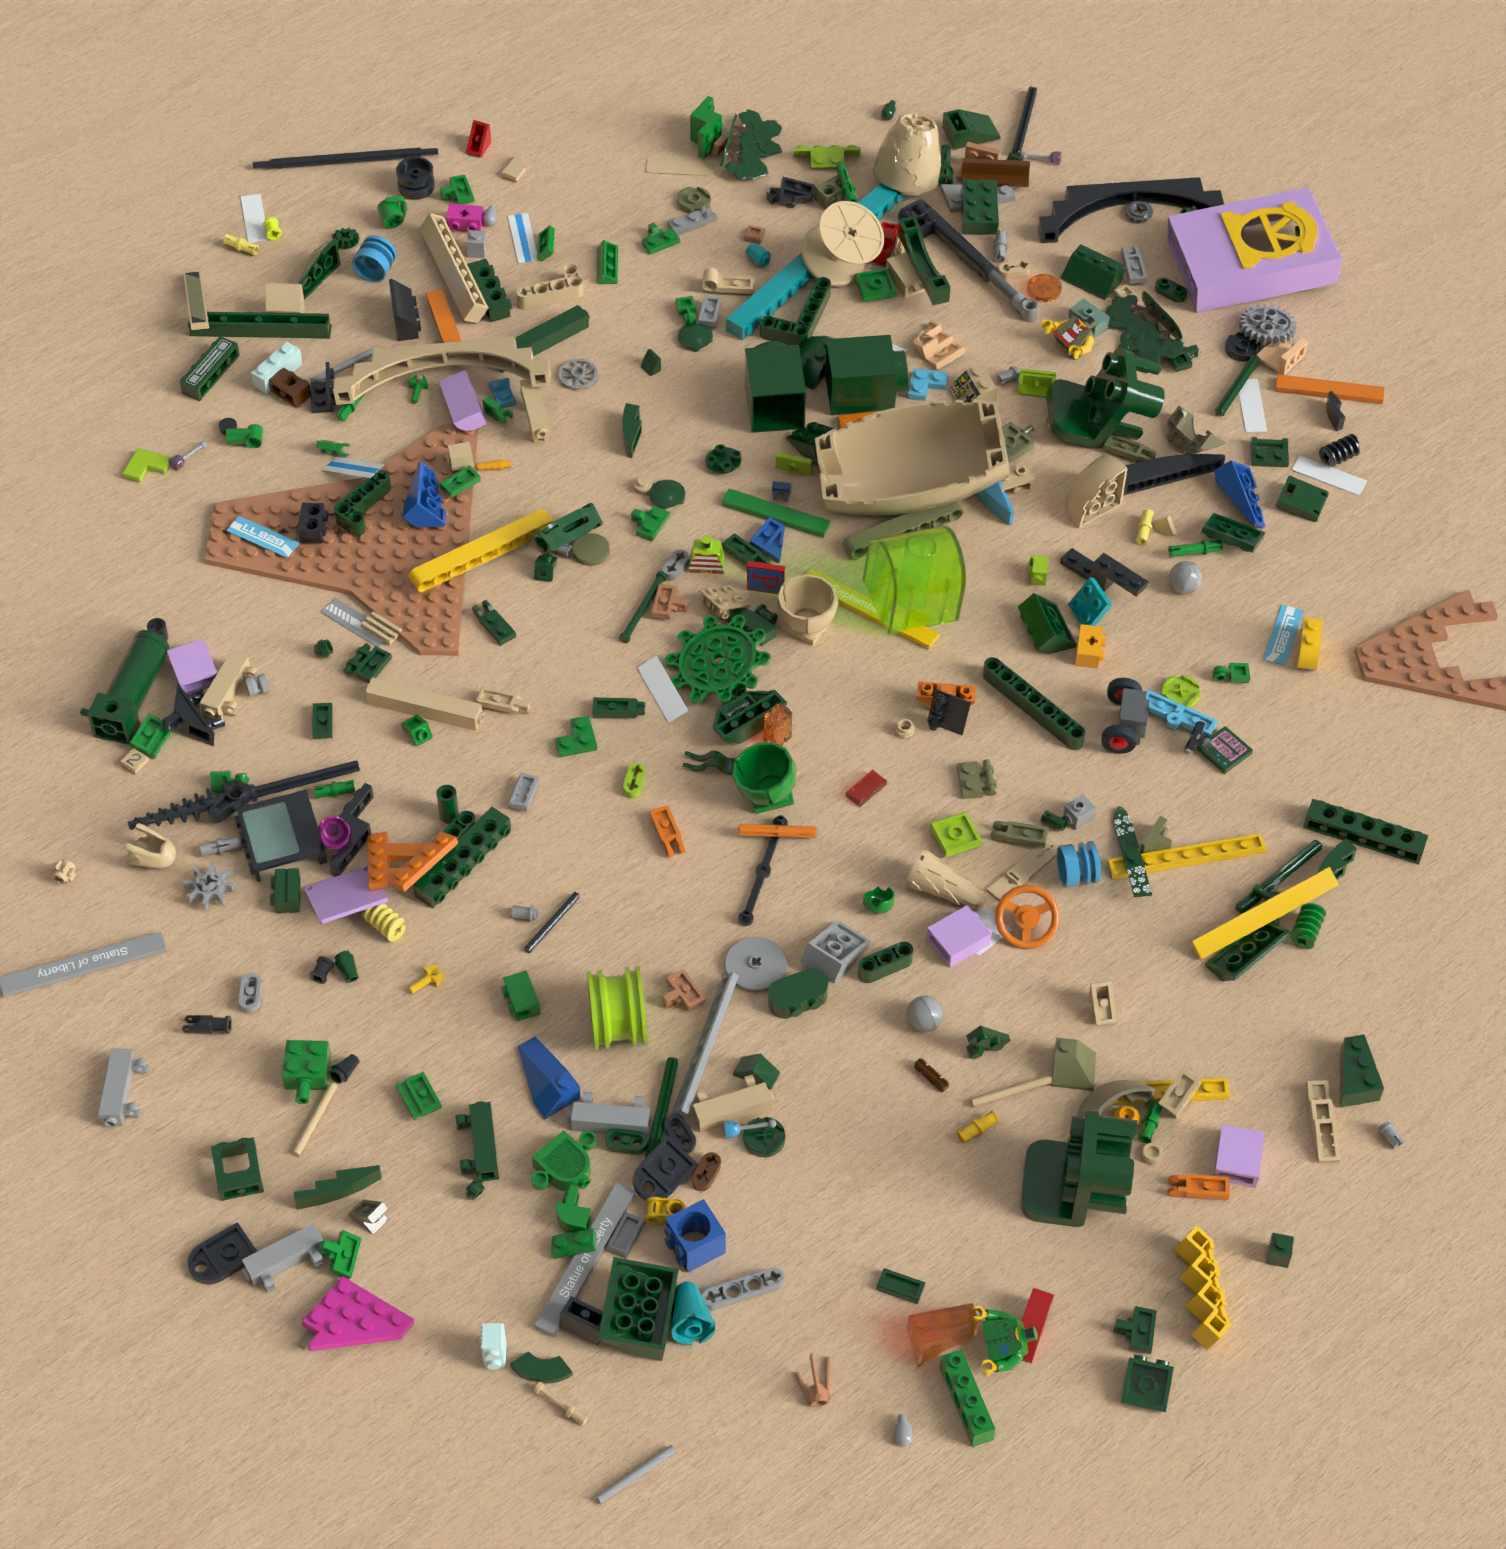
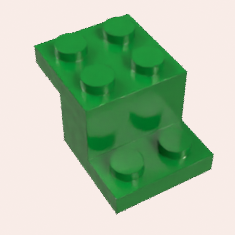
M707 96L690 114V140L698 143V158L703 160L712 153L714 143L722 135L723 126L722 115L714 112V98Z

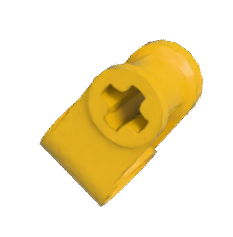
M650 1197L646 1200L648 1210L644 1221L650 1225H666L665 1218L673 1215L674 1211L685 1209V1203L677 1198Z

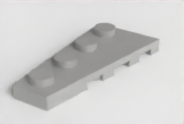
M941 184V191L950 212L961 211L960 190L962 184ZM997 186L998 204L1015 201L1016 196L1012 187Z

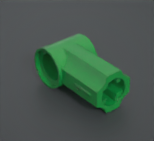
M251 424L247 428L226 429L227 444H246L250 448H259L262 445L263 428L258 424Z

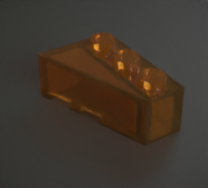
M973 1303L908 1315L907 1330L917 1367L923 1365L930 1358L941 1355L948 1348L955 1347L977 1335L979 1322L972 1320L973 1316H977L976 1311H972L974 1308Z

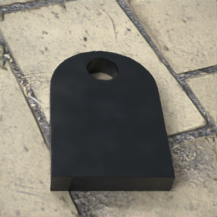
M667 1135L634 1171L632 1179L634 1190L645 1201L650 1197L668 1198L699 1164ZM642 1184H651L653 1191L651 1193L644 1192Z
M237 1222L196 1246L189 1255L188 1268L191 1276L197 1282L207 1285L216 1284L243 1269L242 1259L256 1253L257 1250ZM203 1264L207 1266L203 1272L195 1271L198 1265Z

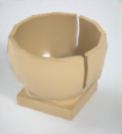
M811 574L793 576L783 583L777 597V607L783 622L781 631L814 646L832 623L839 604L833 585L825 578Z

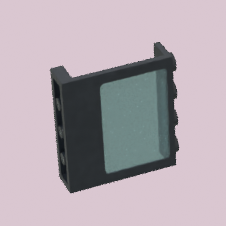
M307 790L236 808L238 816H235L237 828H242V831L239 832L242 844L246 843L247 847H244L246 859H251L252 863H248L251 875L255 874L257 882L261 881L260 871L315 856L318 857L320 865L328 863L325 848L317 837L318 826Z

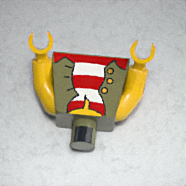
M1091 316L1084 322L1078 317L1058 322H1051L1045 319L1042 321L1041 328L1045 327L1044 332L1046 334L1052 330L1055 339L1069 352L1068 355H1072L1074 359L1078 360L1082 355L1091 351L1095 340L1091 329L1097 322Z

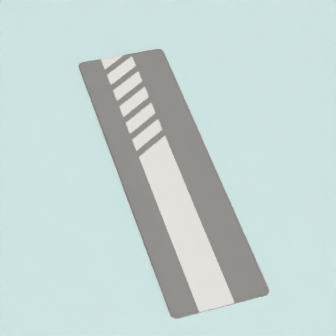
M339 599L333 600L322 611L323 614L375 646L379 647L384 642L361 627V622L366 621L367 617Z

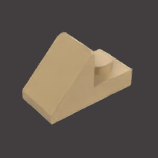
M1112 982L1091 983L1089 1003L1092 1004L1095 1025L1117 1022Z

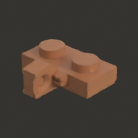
M659 584L651 611V618L670 620L672 612H687L688 599L676 596L677 586Z
M684 969L666 977V982L670 986L668 993L662 996V1003L666 1008L674 1006L676 1003L677 1005L683 1003L686 1009L690 1011L706 1002V997Z

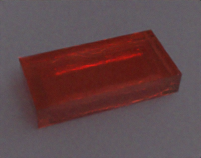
M872 769L846 792V797L861 807L887 785V780Z

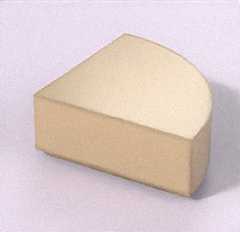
M1171 516L1153 521L1154 526L1165 535L1177 533Z

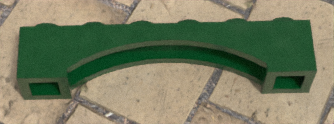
M916 217L898 219L897 235L932 305L949 302L950 285L945 275H941L933 265L925 247L920 230L921 227Z

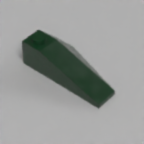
M336 238L323 243L312 253L298 284H302L304 300L341 265Z

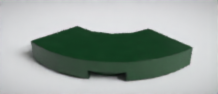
M528 1351L510 1363V1367L519 1376L529 1381L546 1382L548 1384L560 1382L573 1376V1372L560 1355L552 1359H541Z

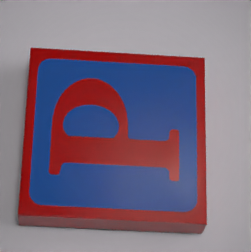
M748 561L747 590L779 594L781 586L785 583V566Z

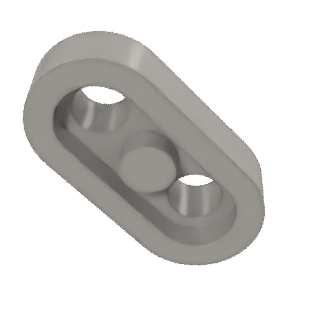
M255 973L244 975L240 982L238 1001L241 1010L247 1013L256 1011L261 1003L262 981L260 976Z

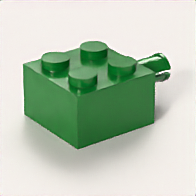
M286 1040L282 1080L285 1089L297 1090L296 1103L307 1104L309 1102V1090L327 1089L331 1060L329 1041Z

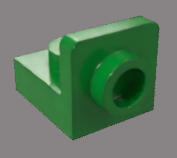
M417 714L401 723L403 730L412 736L416 746L433 738L428 722Z

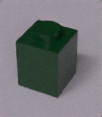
M1272 1233L1268 1244L1266 1264L1288 1268L1292 1257L1294 1237Z

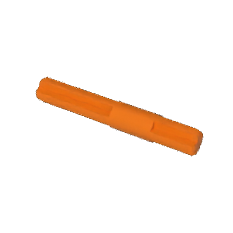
M739 824L738 834L740 836L816 838L817 827Z

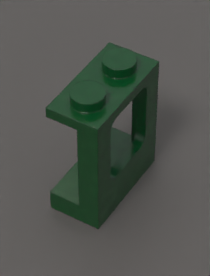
M254 1137L241 1138L238 1141L228 1143L221 1142L211 1146L221 1201L264 1192ZM248 1153L250 1164L248 1169L232 1173L224 1172L223 1158Z

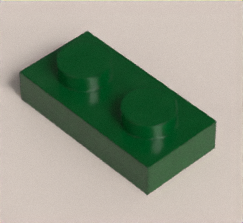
M332 702L313 703V739L333 738Z

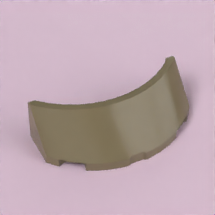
M1179 405L1168 419L1167 426L1170 427V432L1167 434L1168 442L1172 448L1181 454H1195L1226 444L1209 430L1205 432L1207 434L1205 436L1201 434L1196 435L1194 415Z
M1118 1080L1106 1083L1084 1099L1076 1117H1084L1085 1109L1098 1110L1100 1115L1103 1110L1122 1096L1129 1103L1140 1100L1146 1105L1153 1100L1156 1090L1144 1083L1133 1080Z

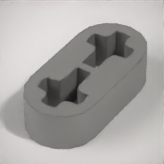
M677 550L663 566V572L667 575L666 580L674 581L682 574L689 564L688 552Z

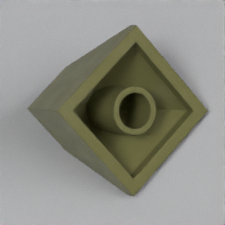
M1056 1037L1052 1087L1094 1091L1096 1052L1079 1040Z

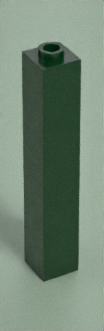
M576 305L515 337L517 349L532 347L533 356L588 328L590 318L588 312L579 305Z

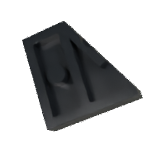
M783 176L780 184L778 204L812 201L815 185Z

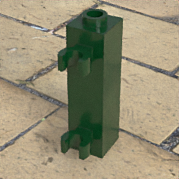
M479 1101L475 1104H469L470 1115H455L457 1130L472 1127L475 1160H460L461 1174L467 1175L476 1172L477 1180L482 1182L498 1180L499 1173L491 1102Z

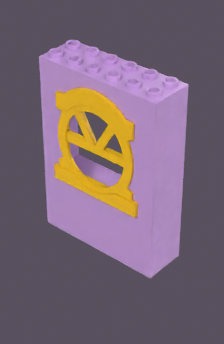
M1308 187L1168 216L1167 242L1196 313L1337 284L1338 277L1341 275L1340 263H1342V256L1337 252L1336 243L1331 239L1330 229L1326 228L1325 218L1321 217L1320 207L1316 205L1314 194L1310 192ZM1280 220L1271 227L1269 222ZM1292 220L1300 229V236L1276 233ZM1262 224L1274 252L1258 251L1246 245L1241 237L1242 228ZM1277 239L1294 241L1295 243L1289 248L1281 250Z

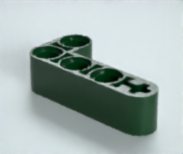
M378 470L371 478H367L334 506L336 523L352 535H362L366 531L363 513L391 491L389 473L385 470Z

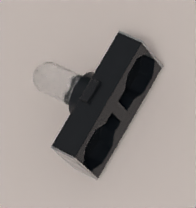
M1201 720L1196 722L1184 751L1192 753L1196 744L1200 745L1204 737L1202 732L1205 728L1204 726H1206L1205 722ZM1205 738L1202 745L1213 748L1215 742Z

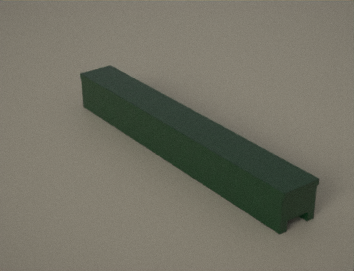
M207 312L209 328L191 330L190 321H188L189 335L199 337L330 339L332 328L329 314Z

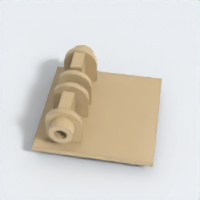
M730 586L709 587L708 589L699 590L703 594L702 602L716 613L720 619H727L729 617V609L751 606Z

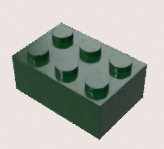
M963 179L960 190L962 234L996 235L999 225L997 180Z

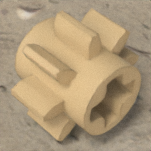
M66 859L54 862L50 868L52 879L59 884L72 882L77 875L74 872L75 865Z

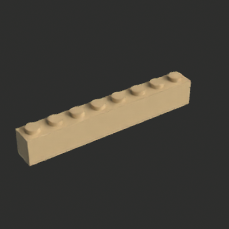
M429 213L419 228L434 257L462 318L467 322L479 323L488 310V306L444 217Z

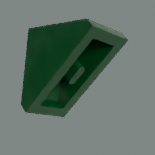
M760 1053L742 1056L733 1072V1076L744 1079L745 1076L753 1075L756 1085L765 1082L767 1088L772 1089L780 1075V1071Z

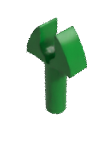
M417 374L408 382L409 388H414L411 402L414 404L418 402L421 389H428L427 379L424 375L422 381L418 384Z

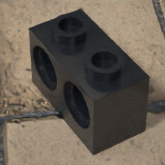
M324 503L301 504L298 524L300 543H322L323 536H326L327 532L325 522H328L329 517L328 511H325Z

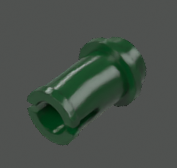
M1046 810L1045 814L1041 817V822L1055 827L1056 831H1064L1068 823L1065 817H1059Z

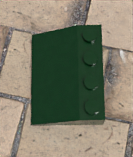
M613 1257L598 1340L639 1357L662 1361L679 1269Z

